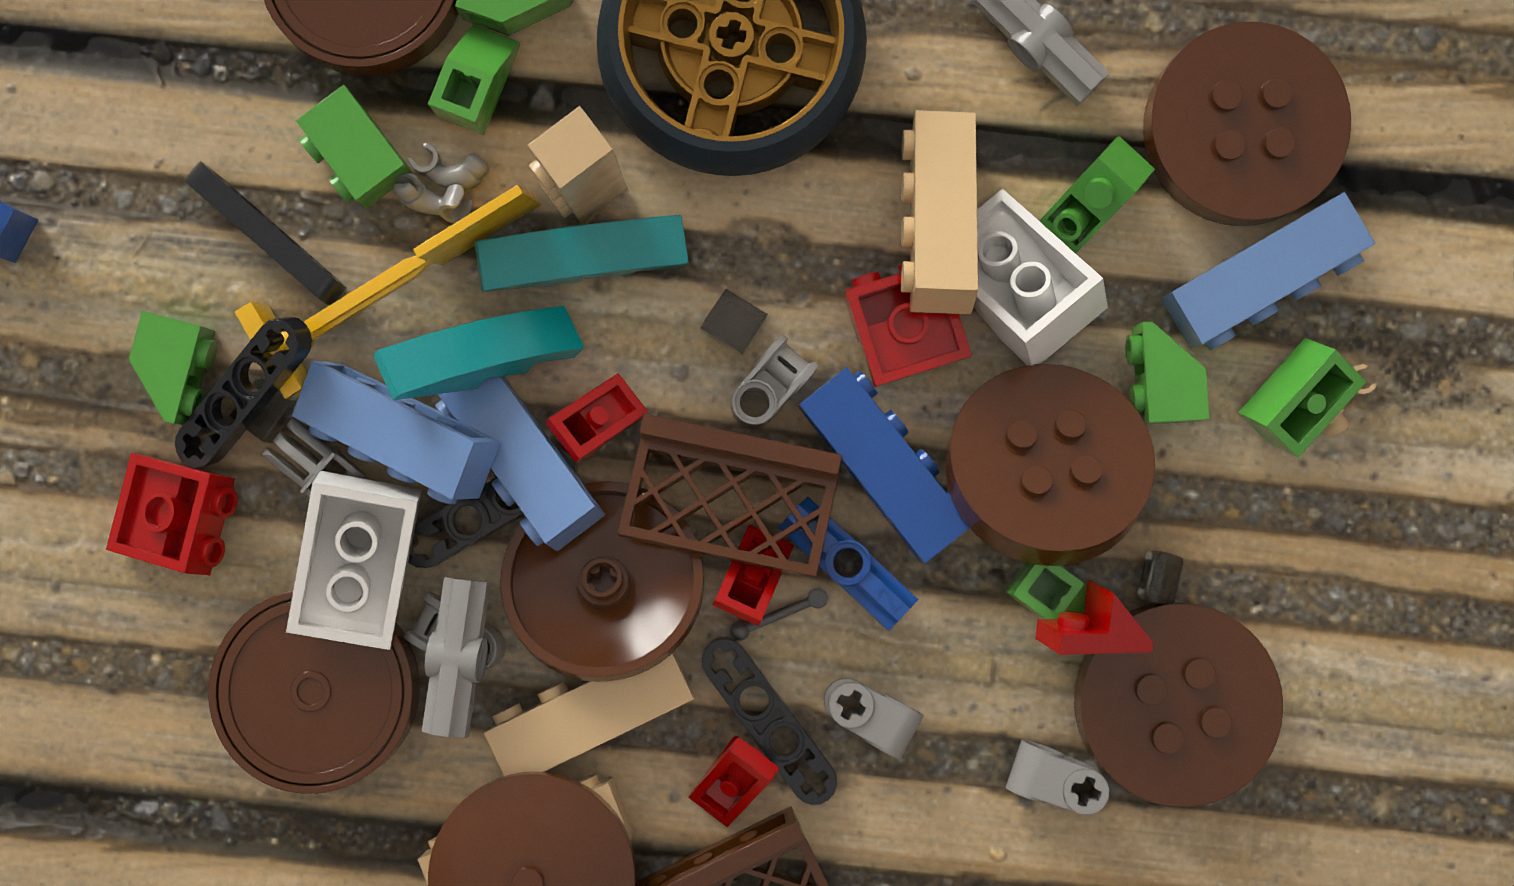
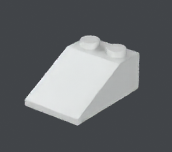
M1003 188L977 209L978 293L973 308L998 338L1026 365L1041 364L1108 308L1104 280Z
M325 471L319 472L312 483L286 633L390 650L422 489Z

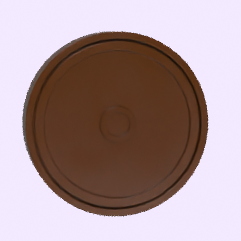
M264 0L266 8L278 28L303 54L323 67L353 76L390 74L419 62L445 39L459 15L455 7L457 0Z
M1238 22L1223 25L1205 32L1188 43L1167 64L1155 81L1146 103L1143 120V135L1147 157L1150 165L1155 168L1153 172L1164 189L1175 201L1195 215L1212 222L1231 226H1252L1272 222L1292 213L1316 198L1329 185L1340 169L1348 149L1351 134V110L1347 91L1338 71L1329 58L1316 45L1300 34L1278 25L1263 22Z
M1034 364L1033 366L1027 365L1014 368L993 377L969 397L957 416L946 454V480L950 496L959 515L966 525L987 545L1006 556L1022 562L1044 566H1064L1088 561L1105 553L1119 543L1130 531L1143 510L1152 490L1155 476V454L1150 433L1139 412L1112 385L1095 375L1073 367L1054 364Z
M289 591L257 604L246 612L227 632L219 645L210 671L208 684L209 709L214 728L225 750L252 777L264 784L287 792L300 794L326 793L345 788L360 781L377 770L395 754L408 735L415 719L420 694L419 671L410 642L403 638L404 632L397 623L395 624L390 650L286 633L293 591Z
M1163 602L1142 606L1130 611L1129 613L1152 640V652L1085 654L1078 670L1074 690L1075 719L1084 746L1098 767L1107 776L1127 791L1149 802L1171 807H1195L1227 798L1247 785L1261 771L1271 756L1280 734L1283 718L1282 687L1270 655L1249 629L1232 617L1215 609L1181 602Z

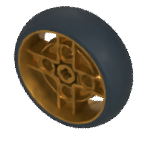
M603 0L598 19L596 41L601 78L615 110L627 127L643 143L664 158L682 167L713 175L741 176L770 171L798 159L817 146L837 126L850 107L858 90L866 59V24L861 1L820 0L829 21L831 36L805 30L801 12L794 0H750L748 2H740L738 0ZM679 20H689L697 27L695 32L687 38H678L672 35L669 30ZM730 32L739 33V42L734 44L733 49L724 47V39H728ZM784 44L790 47L794 55L787 62L776 63L767 56L766 52L773 45ZM632 45L658 52L660 64L668 81L683 98L690 102L685 125L680 124L662 111L644 90L635 69ZM722 79L732 85L733 91L726 98L714 99L706 93L707 85L714 80ZM791 86L816 91V94L808 104L786 122L760 133L732 136L737 115L752 113L769 106L786 93Z

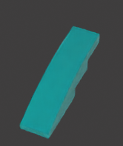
M681 215L571 226L475 242L482 292L578 283L583 279L630 275L636 271L683 267L689 263Z
M565 306L502 315L432 332L379 349L373 354V357L392 399L400 400L477 389L487 378L524 374L536 363L575 358L585 347Z

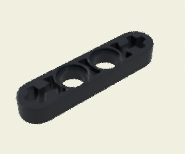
M200 161L184 178L185 182L325 304L328 306L333 304L347 289L339 279L205 163Z
M290 316L269 320L262 325L179 429L175 437V448L178 457L188 467L200 468L218 463L227 455L310 352L312 337L309 328L302 320ZM286 331L289 336L285 343L289 349L278 351L274 355L268 353L279 349L284 342V337L280 332ZM253 362L261 366L264 371L265 383L261 389L254 387L249 380L248 371ZM225 397L232 400L236 406L237 416L233 424L225 420L221 413V402ZM214 431L215 434L208 435L201 445L202 441L199 436ZM200 445L204 451L203 453L199 449Z
M557 448L577 475V463L568 452ZM495 477L485 483L480 498L457 500L456 504H449L416 523L408 563L417 568H431L439 565L520 518L524 513L520 508L508 510L500 504L498 493L491 484L497 478ZM466 506L475 507L482 517V524L479 530L471 535L461 533L455 524L457 512ZM444 519L446 531L457 541V544L450 548L449 539H443L432 547L434 556L431 559L426 554L416 555L413 548L419 544L417 535L419 533H422L425 537L437 535L443 531L437 525V522Z
M719 637L712 640L705 647L702 655V668L706 676L768 759L779 767L778 772L801 801L810 805H819L828 801L834 795L837 787V777L830 762L743 646L735 639L729 637ZM718 647L724 652L733 649L737 653L733 660V665L740 675L743 674L746 668H749L754 676L740 681L732 692H729L724 686L733 682V678L727 670L721 668L715 671L711 666L715 661L713 651ZM750 686L761 687L769 697L766 709L759 714L747 713L740 705L739 698L741 693ZM787 726L796 731L799 742L793 752L780 754L772 749L769 739L771 733L776 728ZM807 748L814 754L805 758V762L814 773H819L822 770L827 773L823 778L825 789L819 793L813 787L806 791L801 787L806 780L804 773L798 765L794 767L792 772H789L785 765L797 761Z

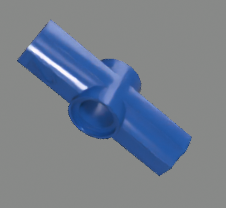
M808 496L796 506L802 518L820 508ZM792 513L778 527L780 531L797 522ZM830 517L819 567L889 632L919 599L869 554L864 545L855 541ZM818 519L808 524L814 536ZM800 529L788 538L810 558L812 544L803 530ZM846 550L859 554L863 562L860 573L850 578L839 575L833 566L836 556Z

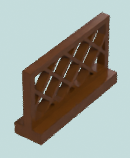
M644 413L639 431L641 439L617 531L619 537L808 578H817L835 492L842 469V455ZM650 452L670 456L679 472L654 486L645 472ZM680 459L694 462L684 467ZM707 464L718 466L728 482L703 497L690 474ZM729 469L741 471L743 473L734 478L730 473ZM754 475L768 477L777 493L752 507L739 485ZM685 479L698 501L673 516L661 498L660 493ZM778 479L793 483L783 488ZM644 480L649 490L639 496ZM804 485L825 489L821 507L802 518L788 496ZM734 489L747 512L722 527L708 504ZM654 497L668 519L651 530L633 527L632 522L636 508ZM783 500L797 522L772 537L758 514L778 501ZM704 508L717 530L700 541L688 539L678 523ZM752 518L767 541L750 552L739 550L735 547L727 533ZM818 519L814 536L808 524ZM673 526L678 536L665 534L663 532ZM802 529L812 544L809 563L804 564L787 560L777 544ZM722 537L728 547L711 543ZM772 548L778 558L762 555V553Z
M792 806L636 881V886H719L723 884L722 886H731L734 878L746 873L762 878L760 886H768L770 881L784 886H829L802 831ZM799 847L805 859L799 880L774 872L779 856ZM768 862L766 869L758 867ZM810 873L817 885L807 882Z

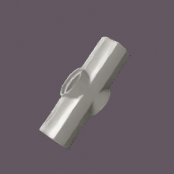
M973 0V4L1008 38V45L1014 55L1031 70L1036 72L1041 70L1076 106L1084 101L1109 75L1104 66L1073 37L1074 31L1072 26L1052 6L1048 4L1041 6L1036 0Z
M444 577L437 629L432 632L425 653V674L429 677L422 725V732L441 737H469L476 683L481 682L487 661L488 643L483 634L491 583Z

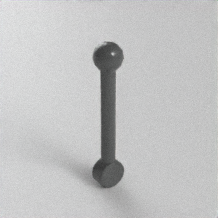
M820 588L812 589L808 593L807 598L764 615L759 626L743 621L733 623L730 628V634L735 640H744L748 637L749 632L808 607H824L827 604L828 596Z

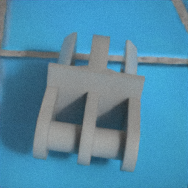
M294 417L289 420L287 427L322 455V460H319L300 443L283 432H279L273 440L283 452L306 469L309 475L306 476L277 451L269 447L261 454L272 465L302 488L300 490L301 493H306L309 497L312 483L319 472H329L326 469L334 460L346 469L342 475L363 479L367 477L359 467L341 454L339 449L335 451L322 439L311 435L308 432L309 429Z

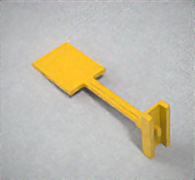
M517 184L414 248L416 256L402 260L308 318L304 323L311 333V347L315 346L316 339L417 278L429 265L433 263L441 266L445 265L474 247L476 241L487 239L539 207L542 203L538 196ZM249 302L234 312L250 340L267 321L277 319L268 304ZM286 331L280 332L284 337V342L279 349L268 353L274 355L278 351L289 349L285 343L289 336ZM303 362L280 389L285 399H289L295 394L299 398L308 373Z

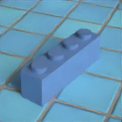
M1343 192L1160 299L1190 349L1205 343L1208 349L1212 350L1235 337L1236 334L1232 327L1248 318L1253 326L1278 312L1279 310L1275 302L1288 294H1291L1294 301L1321 287L1322 285L1318 277L1331 269L1339 276L1364 262V259L1360 253L1376 243L1348 196Z
M312 360L292 417L310 426L308 432L311 435L326 441H340L348 445L347 452L351 456L367 462L378 461L388 466L387 474L408 483H416L417 481L429 488L427 494L430 497L447 504H456L457 500L480 498L501 443L414 398L393 400L386 384L342 362Z
M504 376L487 378L477 389L438 394L441 398L435 404L438 411L501 442L491 466L497 478L491 484L508 506L516 502L526 516L520 521V525L537 546L544 542L558 552L606 515Z

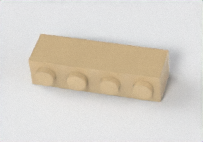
M581 106L577 107L527 145L536 159L528 166L564 219L573 213L579 223L582 224L628 189L613 148Z
M915 110L912 130H903L902 160H910V173H903L901 201L902 203H910V217L903 216L901 246L910 247V262L903 261L901 292L910 293V312L972 314L978 293L976 113Z
M674 651L653 668L626 679L602 682L585 681L568 689L565 681L556 684L537 694L541 703L523 711L520 703H517L493 715L492 718L495 725L487 729L484 735L504 776L521 772H545L694 700L695 692Z

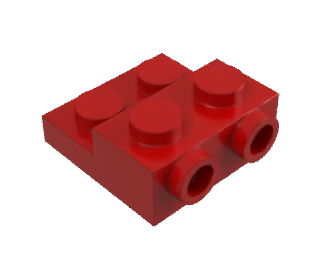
M902 264L898 265L900 273L881 279L880 273L877 271L852 279L851 284L853 288L845 290L843 295L857 340L861 343L874 387L972 357L959 314L910 312V293L901 292Z
M131 453L106 550L181 573L210 576L212 567L217 566L225 554V543L220 536L225 518L230 517L234 513L238 504V495L233 489L236 478L147 455Z

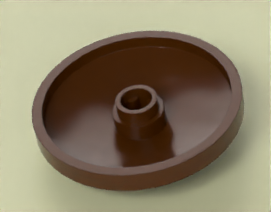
M612 481L584 483V486L606 515L558 552L544 542L537 546L522 526L519 525L507 546L502 562L500 577L502 603L508 621L520 642L538 661L548 668L568 677L585 681L602 682L626 679L643 673L661 663L681 645L691 631L703 600L704 569L702 557L698 553L619 537L617 531L629 484ZM641 488L639 496L648 490ZM653 497L636 508L632 526L651 530L668 518ZM663 499V501L665 502L666 506L668 507L673 516L679 513L672 505H670L667 501ZM684 519L679 522L678 525L688 539L696 540L686 520ZM673 526L663 532L665 534L678 536Z
M521 772L500 777L483 785L465 798L453 810L439 831L432 848L428 869V886H636V862L632 843L624 824L613 808L599 794L588 786L563 775L548 772Z

